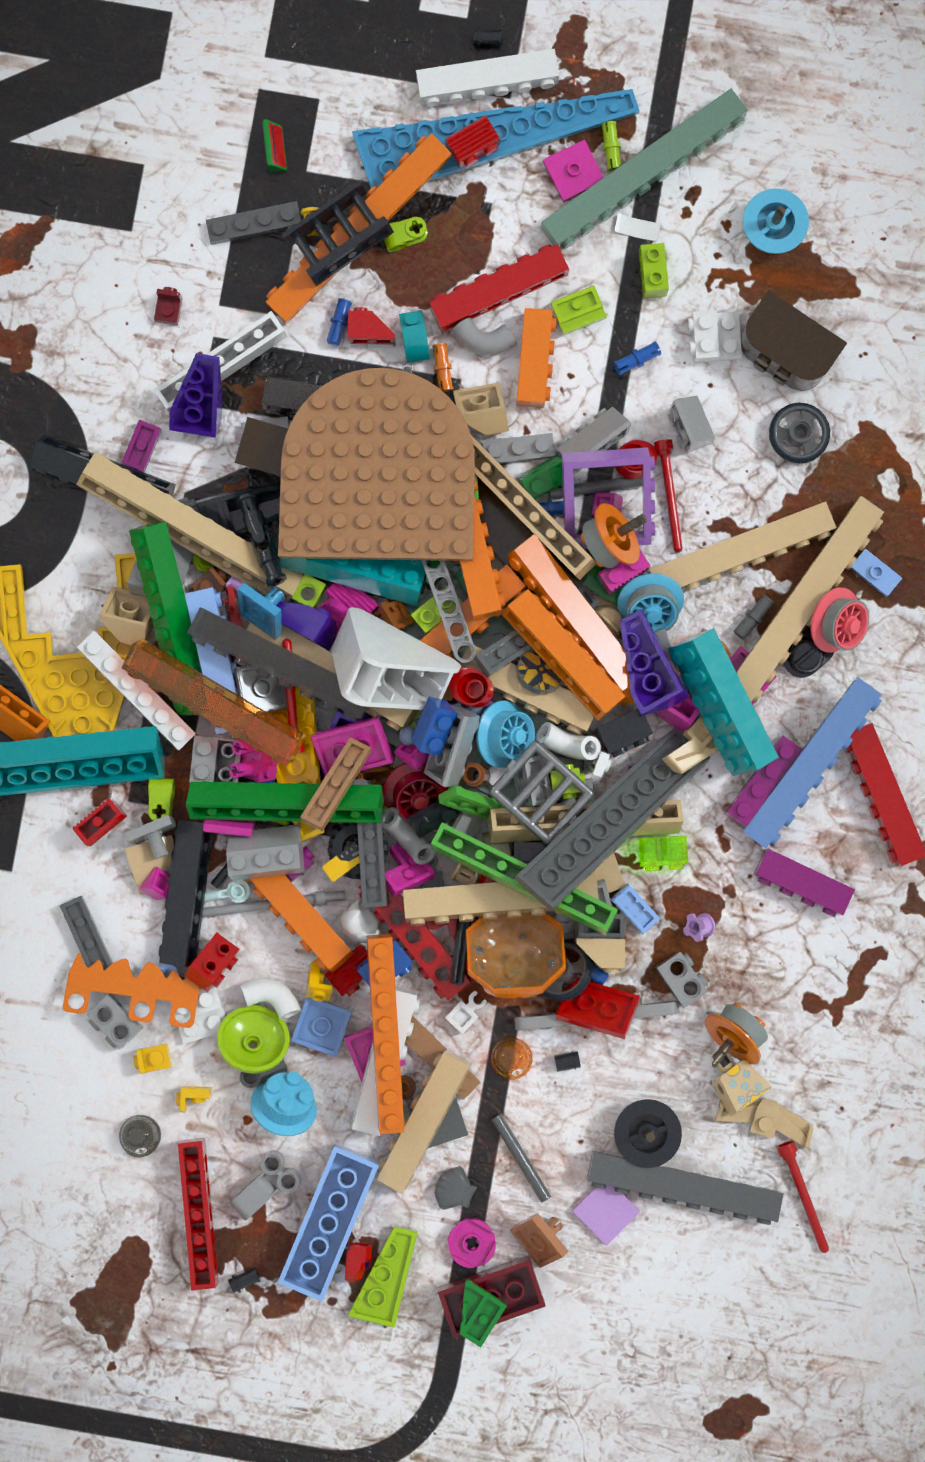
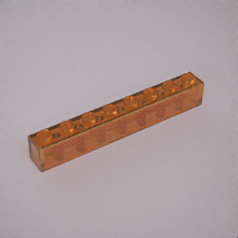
M140 639L132 644L121 667L128 672L130 677L144 681L152 690L161 691L171 701L183 704L189 708L191 713L205 717L210 720L213 726L227 730L232 737L244 740L254 750L271 756L272 760L278 764L287 766L291 763L306 737L304 733L144 639Z

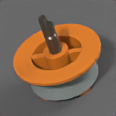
M604 503L596 508L595 518L584 523L581 540L587 546L599 567L613 568L619 562L632 565L638 561L640 555L639 543L634 529L645 524L647 518L644 514H641L628 522L618 509Z
M736 1002L726 1005L720 1016L711 1014L705 1018L704 1022L708 1033L720 1046L718 1051L712 1056V1067L716 1068L727 1053L738 1060L745 1059L750 1064H757L760 1061L761 1054L758 1048L768 1039L764 1028L765 1023L762 1019L753 1016Z

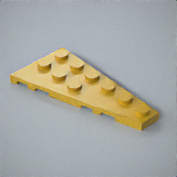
M309 681L295 688L299 738H302V743L305 744V753L286 754L285 744H288L287 739H290L287 709L259 713L260 719L257 727L262 726L281 734L275 776L278 783H321L319 758L310 737L313 733H317L314 685L313 682ZM292 821L294 825H301L302 842L324 833V830L321 831L305 822Z

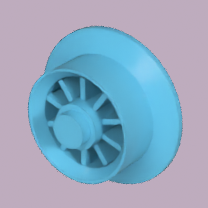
M497 701L491 704L483 712L479 720L476 736L478 750L484 761L489 765L497 768L506 767L512 760H516L529 744L535 740V728L531 718L512 702Z

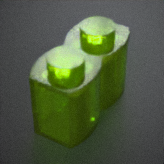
M687 835L638 838L640 867H645V871H659V866L669 865V870L683 869V864H688Z

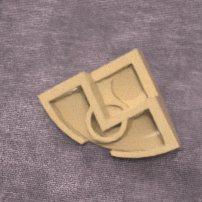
M173 835L162 837L169 854L156 860L148 842L125 849L140 895L144 894L140 891L141 885L154 867H158L166 872L168 866L172 865L171 854L175 847Z

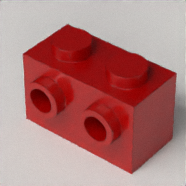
M216 932L189 966L185 977L207 993L213 986L218 988L225 978L223 975L225 970L231 971L239 959L236 958V955L240 949Z

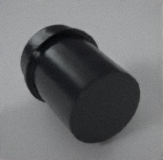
M578 1051L554 1055L557 1072L581 1068Z

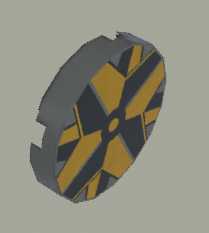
M533 649L521 656L516 671L518 673V680L525 689L536 694L541 692L548 694L560 686L562 680Z

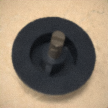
M643 1099L629 1104L620 1113L614 1127V1139L619 1152L628 1162L643 1168H653L665 1164L676 1154L681 1144L682 1129L677 1115L669 1106L657 1100Z

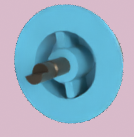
M768 189L758 193L750 200L743 215V228L748 240L759 250L771 254L786 253L796 248L803 241L809 227V216L804 203L795 194L783 189Z

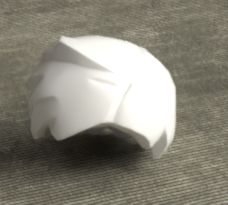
M356 900L342 914L340 920L342 930L353 945L358 946L360 943H367L366 935L379 934L377 930L379 922L374 918V914L370 912L369 907L363 908L362 901Z

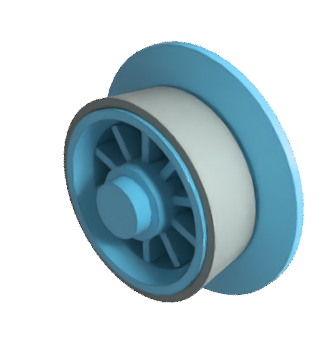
M644 574L635 577L624 585L618 595L617 605L623 619L641 609L654 631L665 627L666 630H669L678 620L679 613L684 604V595L680 585L672 578L662 574Z

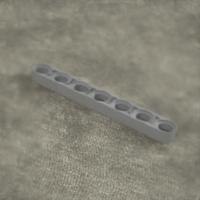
M421 560L454 657L459 663H470L476 654L475 647L446 563L440 560V565L437 568H430L426 564L427 560ZM438 578L447 580L448 587L446 590L438 591L434 587V583ZM449 600L453 601L456 605V610L451 614H447L442 610V604ZM454 623H459L463 626L464 632L460 636H453L450 633V627ZM462 646H468L472 651L470 658L461 659L458 656V649Z
M666 1001L638 1004L633 1019L680 1013L679 1002ZM556 1013L514 1018L515 1030L573 1025L556 1020Z

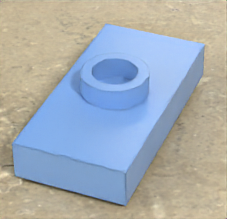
M867 549L862 551L850 568L885 597L892 592L902 579V577Z
M628 883L610 899L643 935L660 920V917Z

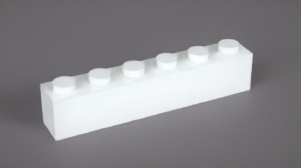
M555 49L416 70V78L421 105L434 107L439 105L440 102L458 103L466 98L479 100L485 98L486 95L504 96L511 91L518 90V92L523 93L537 87L549 89L558 84L559 72Z
M270 311L206 355L220 357L222 381L287 336L284 328L273 312ZM189 367L154 389V392L169 414Z
M95 631L77 646V649L153 726H157V730L177 751L196 734Z
M395 987L400 1059L404 1060L408 1047L404 1045L406 1036L410 1037L412 1034L414 1023L410 1021L412 1014H416L418 1011L420 999H417V994L414 991ZM372 1042L351 1127L353 1130L380 1136Z

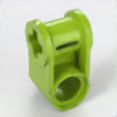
M412 217L400 222L390 223L394 233L385 238L384 241L388 252L399 251L408 246L421 243L427 238L426 223L420 217ZM418 226L420 233L415 234L413 227Z
M174 779L149 780L148 814L153 821L159 819L155 811H159L160 807L166 811V814H162L161 818L167 815L172 816L175 795Z

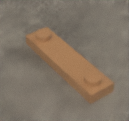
M351 737L349 738L302 813L301 821L321 831L324 830L371 754V747Z
M412 1015L410 1022L414 1023L411 1036H406L405 1043L434 1070L436 1067L433 1066V1062L438 1053L443 1054L447 1048ZM469 1071L457 1094L465 1099L481 1082Z

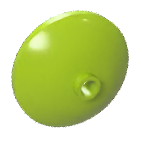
M257 1005L243 1006L229 1013L220 1024L217 1034V1045L223 1059L234 1069L245 1073H262L276 1067L286 1056L290 1042L289 1030L284 1020H279L277 1013L273 1010ZM255 1044L257 1047L252 1049L249 1045Z

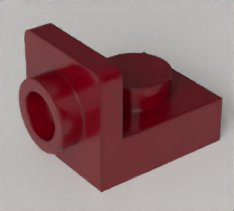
M172 287L157 289L156 294L158 298L154 321L178 325L183 300L180 292H177V289Z

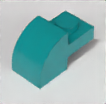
M422 310L399 314L407 363L430 359Z

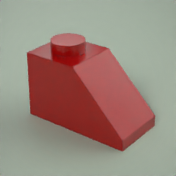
M356 307L354 311L348 310L349 344L396 345L395 334L373 311H368L364 307Z

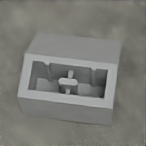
M698 395L674 400L669 409L670 413L667 416L671 426L676 427L679 435L676 438L680 448H685L686 453H690L712 444L715 436Z
M194 735L189 783L201 781L238 782V778H232L229 770H232L230 765L232 763H240L241 755H235L232 751V747H235L233 745L235 739Z

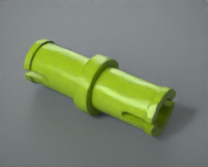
M608 121L607 125L605 122L601 124L604 138L602 148L606 154L607 171L613 172L621 166L619 152L621 143L618 142L616 121Z

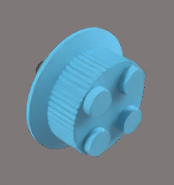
M281 1072L271 1076L266 1082L259 1084L255 1088L250 1101L251 1112L258 1124L265 1130L279 1136H295L307 1131L315 1121L317 1105L313 1090L308 1081L301 1078L297 1072Z

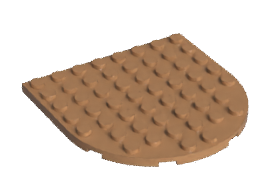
M368 368L353 371L329 381L315 391L295 414L284 440L281 459L278 557L473 561L475 453L469 428L453 401L431 382L415 374L389 368Z

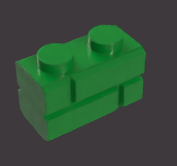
M559 455L516 477L519 484L534 500L539 498L541 494L545 495L563 485L562 457Z

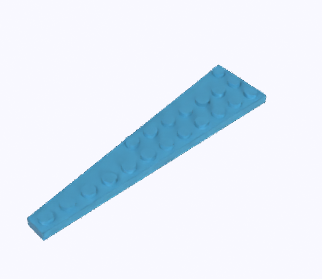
M633 89L602 93L596 96H582L580 99L558 100V102L547 104L543 102L527 107L516 106L463 114L457 117H443L440 120L434 121L423 120L414 124L404 125L403 123L396 124L394 127L352 131V135L371 189L373 186L378 188L384 182L382 178L390 169L395 171L400 166L398 162L407 152L412 154L417 148L415 144L424 135L428 137L432 133L446 147L445 139L485 115L500 137L498 150L490 156L484 154L482 157H479L478 162L469 168H466V166L459 168L451 155V158L429 181L600 127L604 122L607 124L608 121H618L637 115L640 110Z

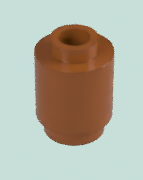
M469 763L465 766L462 779L468 786L482 788L489 783L491 775L486 766L478 763Z

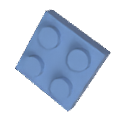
M306 998L291 1042L337 1057L352 1011L325 1001H315L312 998Z

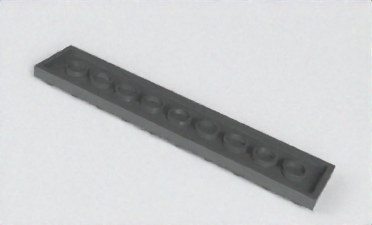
M674 727L516 875L515 880L552 912L701 770L711 757L708 756L683 774L672 771L662 758L688 742L683 733Z

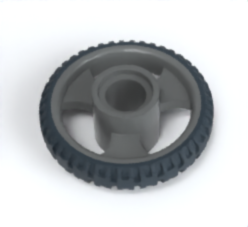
M801 402L792 403L780 409L773 417L769 427L770 443L774 451L784 460L798 464L808 463L818 458L827 448L830 440V425L826 416L815 406ZM800 411L801 419L794 421L788 429L779 426L780 421L786 415ZM816 419L822 431L819 444L813 443L810 439L813 435L811 422ZM801 428L804 430L805 437L798 438L794 434V429ZM787 439L792 446H802L804 454L796 455L790 453L780 443Z
M564 940V949L577 952L580 955V959L572 963L565 957V972L542 993L551 1000L568 1001L569 999L576 998L590 983L593 973L592 959L574 941ZM556 950L551 952V957L556 955ZM552 963L551 969L554 968L557 965V963ZM578 973L582 974L574 987L562 992V985L572 984L577 979Z

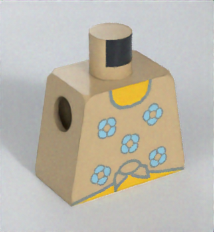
M727 1055L717 1065L722 1074L712 1080L729 1116L737 1114L772 1088L747 1060H740L733 1065Z

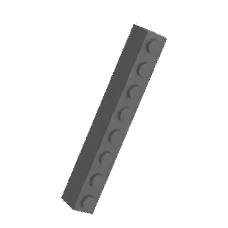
M592 1151L587 1180L592 1182L591 1186L605 1189L606 1185L615 1187V1191L619 1193L629 1194L630 1190L639 1192V1197L653 1199V1195L663 1197L662 1202L675 1205L678 1200L686 1202V1207L700 1210V1206L710 1207L709 1212L723 1215L724 1211L733 1212V1217L747 1220L748 1216L756 1217V1222L771 1225V1221H779L784 1195L780 1191L665 1166L643 1168L628 1162L624 1157Z

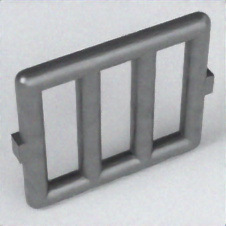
M537 740L532 741L515 761L512 760L506 766L507 770L489 790V794L545 845H549L568 825H571L577 819L578 813L594 796V791ZM537 752L547 762L511 801L501 792L502 789ZM553 769L557 770L564 779L531 817L527 816L519 807ZM573 785L582 795L551 831L546 833L537 823L566 790Z

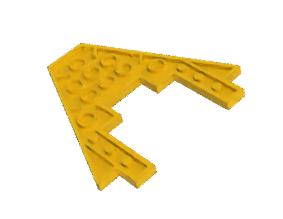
M135 553L114 555L117 588L129 590L127 582L136 561ZM22 565L0 566V639L40 713L50 720L48 727L52 735L60 737L73 734L115 731L125 697L82 653L54 655L51 632L28 634ZM106 626L97 627L98 635L134 670L141 647L120 643Z

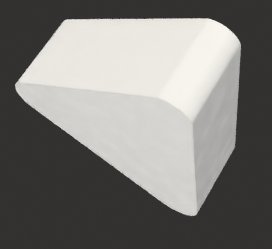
M354 607L348 609L331 649L342 696L356 705L366 707L423 710L429 696L438 699L443 698L453 674L458 673L461 665L453 658L372 614Z

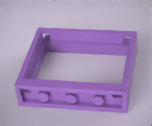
M648 448L562 453L564 530L583 549L588 548L583 544L581 535H575L573 469L642 464L643 514L646 516L647 522L643 524V531L634 532L639 545H651V536H655V522H651V514H655V501L651 500V492H655V480L651 478V470H655L654 456L650 457Z

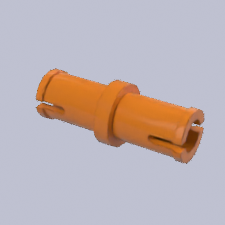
M447 343L433 344L432 348L435 359V366L433 368L434 372L437 373L439 389L443 392L453 391L450 372L452 364L449 363Z

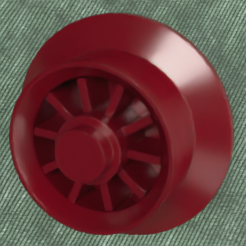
M427 761L417 771L406 763L399 765L388 775L383 785L382 793L387 809L391 807L396 808L399 814L408 821L409 816L439 800V794L448 790V787L441 786L424 774Z

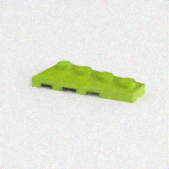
M394 1225L348 1313L349 1317L395 1328L418 1231Z

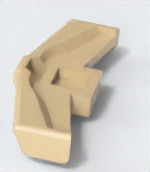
M701 716L697 717L692 725L683 733L688 742L662 758L670 769L676 773L683 774L718 751L714 745V739L709 729L704 725Z
M767 1098L754 1100L732 1116L728 1115L720 1099L714 1120L751 1123L750 1132L772 1139L777 1130L807 1149L813 1134V1124L782 1107L777 1101Z

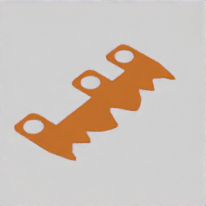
M77 954L68 973L63 1001V1010L65 1012L84 1014L88 1009L90 992L95 991L131 996L128 1017L132 1021L151 1022L156 1000L172 1002L169 1018L172 1026L190 1028L194 1025L199 986L187 977L182 980L176 970H173L165 978L159 967L152 962H148L139 975L133 977L127 959L118 960L112 963L106 970H103L100 960H97L88 968L82 962L81 954ZM75 993L82 995L84 998L82 1007L78 1009L71 1008L68 1003L69 997ZM139 1002L147 1003L150 1008L148 1015L142 1018L134 1013V1007ZM181 1007L187 1008L190 1011V1019L185 1023H180L175 1019V1012Z

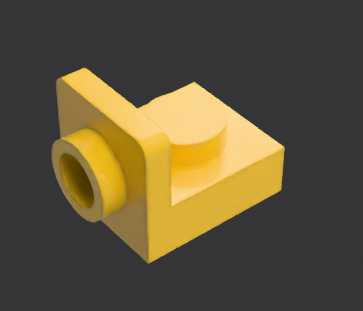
M311 961L308 971L306 998H312L315 1001L330 1000L333 986L323 984L324 972L320 971V966L315 961Z
M168 1043L136 1050L137 1055H134V1065L136 1070H140V1074L172 1067Z
M183 1086L181 1092L176 1094V1106H180V1112H186L188 1109V1098H191L193 1103H205L206 1099L212 1097V1087Z

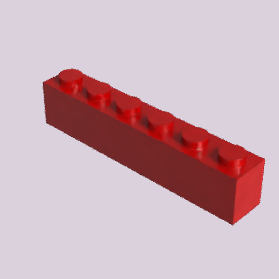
M548 244L541 247L538 253L532 256L529 254L521 256L517 259V263L510 266L504 264L498 267L495 273L490 275L482 274L474 279L475 282L466 285V283L456 286L453 292L447 295L445 293L436 295L429 302L430 310L441 333H444L467 318L474 319L568 276L569 267L558 244L554 246Z
M873 723L863 726L860 731L855 729L850 736L853 740L845 752L850 753L852 771L855 775H859L862 782L859 784L863 796L868 797L871 806L868 807L870 814L879 823V836L883 842H887L889 847L887 855L891 863H895L899 867L925 857L924 845Z

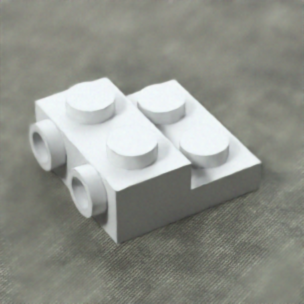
M716 310L692 313L691 318H688V332H692L693 341L689 342L690 356L694 355V362L742 359L739 312L717 313Z
M213 986L207 993L199 987L194 1025L190 1028L179 1027L183 1044L218 1034L220 1024L226 1017L218 988ZM184 1007L177 1009L175 1019L180 1023L187 1022L190 1019V1011Z

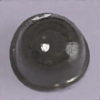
M134 1115L122 1124L119 1140L127 1154L141 1158L150 1155L156 1150L161 1140V1130L153 1118L146 1115Z

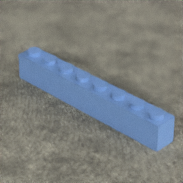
M856 676L803 747L801 753L748 826L742 829L746 835L764 848H767L769 844L772 847L781 836L778 833L783 825L785 827L790 825L795 818V815L792 813L798 806L802 808L809 799L807 793L812 787L816 789L824 779L821 776L826 768L832 769L839 759L836 757L840 749L844 751L853 740L850 737L855 729L860 731L867 722V719L864 718L870 710L874 712L882 702L879 699L882 695L880 692Z

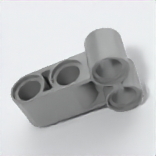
M272 1150L265 1154L261 1160L263 1172L230 1201L232 1207L245 1221L279 1190L283 1193H292L300 1184L301 1177L297 1170L283 1168L285 1160L279 1151ZM275 1157L279 1162V1166L277 1168H270L267 1165V1158ZM291 1175L295 1179V1185H285L283 1176Z

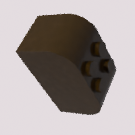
M770 290L767 291L751 314L741 333V350L745 357L754 363L753 366L760 372L764 373L766 371L771 374L773 380L782 386L786 384L790 388L799 391H806L816 387L847 345L846 341Z

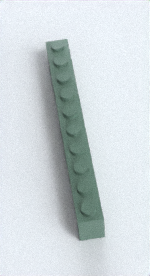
M730 88L541 222V230L553 246L558 244L560 249L562 247L567 249L580 234L585 236L594 229L593 225L600 220L601 222L607 221L613 215L614 210L619 207L623 209L632 202L631 198L637 194L640 196L650 190V185L655 181L662 182L670 175L669 172L675 167L677 169L682 168L688 163L689 157L694 154L698 156L708 148L707 145L713 140L715 142L720 141L726 136V131L730 128L736 129L745 122L747 108L733 89Z

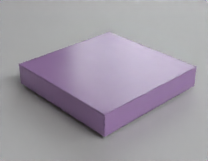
M606 1185L605 1189L594 1187L572 1210L606 1246L640 1212L623 1193L616 1192L615 1187Z

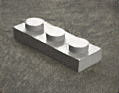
M552 433L482 441L483 448L499 464L548 459L555 456Z

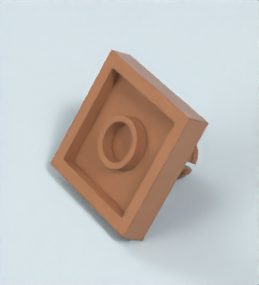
M537 1213L515 1224L510 1229V1232L538 1267L541 1268L564 1257L569 1251L555 1235L563 1228L561 1222L557 1226L555 1225L559 1219L551 1217L546 1223Z

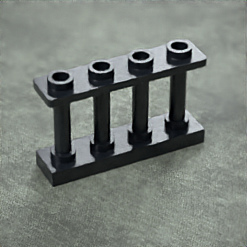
M360 181L348 185L339 195L329 198L323 206L316 211L309 212L303 220L289 226L286 232L282 234L289 247L296 244L309 262L310 267L306 272L316 287L394 233L385 216L377 219L362 197L367 192ZM355 203L369 223V226L361 232L355 230L343 212L344 209ZM334 216L349 236V240L341 246H337L323 225ZM314 230H316L330 251L321 260H318L304 239Z

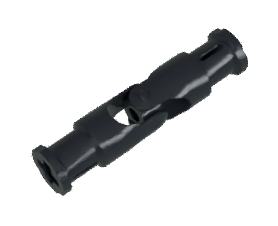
M243 494L236 499V503L241 507L244 515L242 519L246 529L253 536L251 537V543L260 568L264 569L267 577V586H277L287 579L286 574L282 573L279 565L280 558L278 557V552L271 534L267 531L263 512L259 510L256 503V494ZM269 544V547L266 550L258 551L257 547L264 548L267 547Z

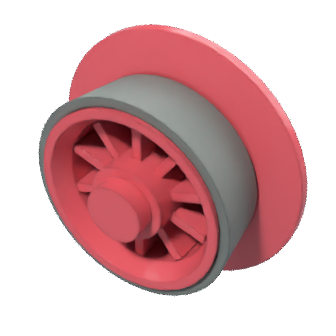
M838 587L827 592L818 602L812 616L811 636L816 647L821 651L832 653L840 649L843 651L852 650L858 646L865 637L869 625L867 606L864 602L857 600L854 593L849 589Z

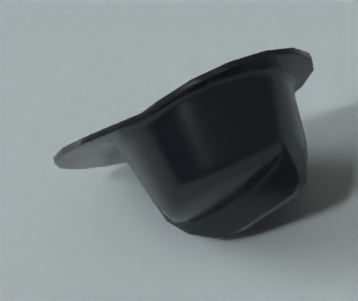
M811 629L803 633V637L796 646L792 644L787 651L790 655L784 662L786 670L791 675L799 678L814 674L834 654V652L821 651L816 647L811 636Z

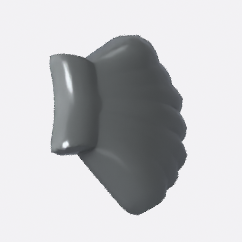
M458 1166L442 1173L436 1183L434 1193L439 1207L443 1210L460 1205L469 1208L472 1196L478 1187L470 1184L464 1169Z

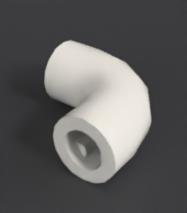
M550 722L542 724L536 734V740L545 748L566 757L579 760H594L600 754L601 747L597 738L569 733Z
M260 978L239 985L247 1007L259 1002H268L275 1008L279 1020L289 1019L302 1011L298 1000L290 988L278 980Z

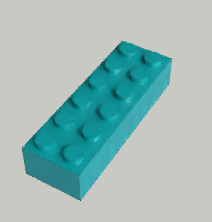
M280 558V567L414 606L418 604L426 579V573L421 560ZM431 560L426 561L428 567L430 566Z
M714 628L689 636L668 648L671 659L677 666L683 683L689 689L693 697V703L699 709L704 725L709 729L714 739V745L720 751L725 761V767L732 776L757 771L779 758Z

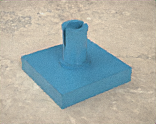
M243 583L238 588L239 614L276 640L282 634L281 609L276 605L285 596L282 591H278V588L273 587L263 597L246 583Z

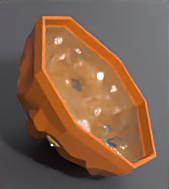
M522 913V916L518 918H507V915H497L498 918L494 920H483V917H480L466 930L468 975L481 984L484 991L489 995L503 998L536 997L538 994H542L566 970L563 925L547 913L542 916Z

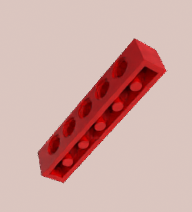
M386 886V892L390 896V901L387 906L374 907L376 911L373 914L381 924L386 922L391 929L388 933L397 942L401 941L406 947L404 951L411 960L416 959L421 966L418 968L421 975L426 980L431 978L436 986L433 989L441 999L444 997L447 1000L451 999L471 981L465 975L464 983L455 985L450 983V975L446 980H439L436 977V970L439 967H446L451 974L452 957L426 925L411 926V923H406L405 920L402 924L392 922L391 915L394 911L400 910L405 915L404 897L402 894L394 897ZM361 891L358 895H359L360 898L362 899V891ZM415 929L419 932L420 938L416 943H410L406 939L408 930ZM425 948H430L435 953L434 959L430 962H426L421 958V951Z
M205 1138L181 1140L178 1143L191 1291L213 1289L217 1287L219 1280Z

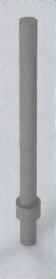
M324 890L316 891L315 894L303 895L310 904H317V906L327 905V902L345 900L344 891L325 893ZM268 900L206 907L203 908L202 915L203 917L267 910L271 903Z

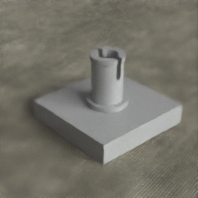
M167 815L123 834L126 841L133 845L148 840L156 860L169 854L161 834L175 829L177 821L174 817Z

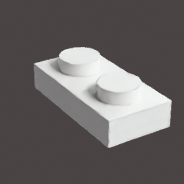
M601 748L597 758L588 760L586 768L593 775L602 777L603 772L607 773L611 765L610 754Z

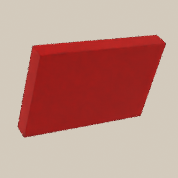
M577 978L572 984L568 985L566 991L574 987L580 978ZM590 982L587 988L579 996L577 995L576 998L561 1001L556 1013V1020L625 1039L638 1007L640 996Z

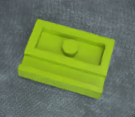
M594 285L552 301L550 304L563 335L607 318Z

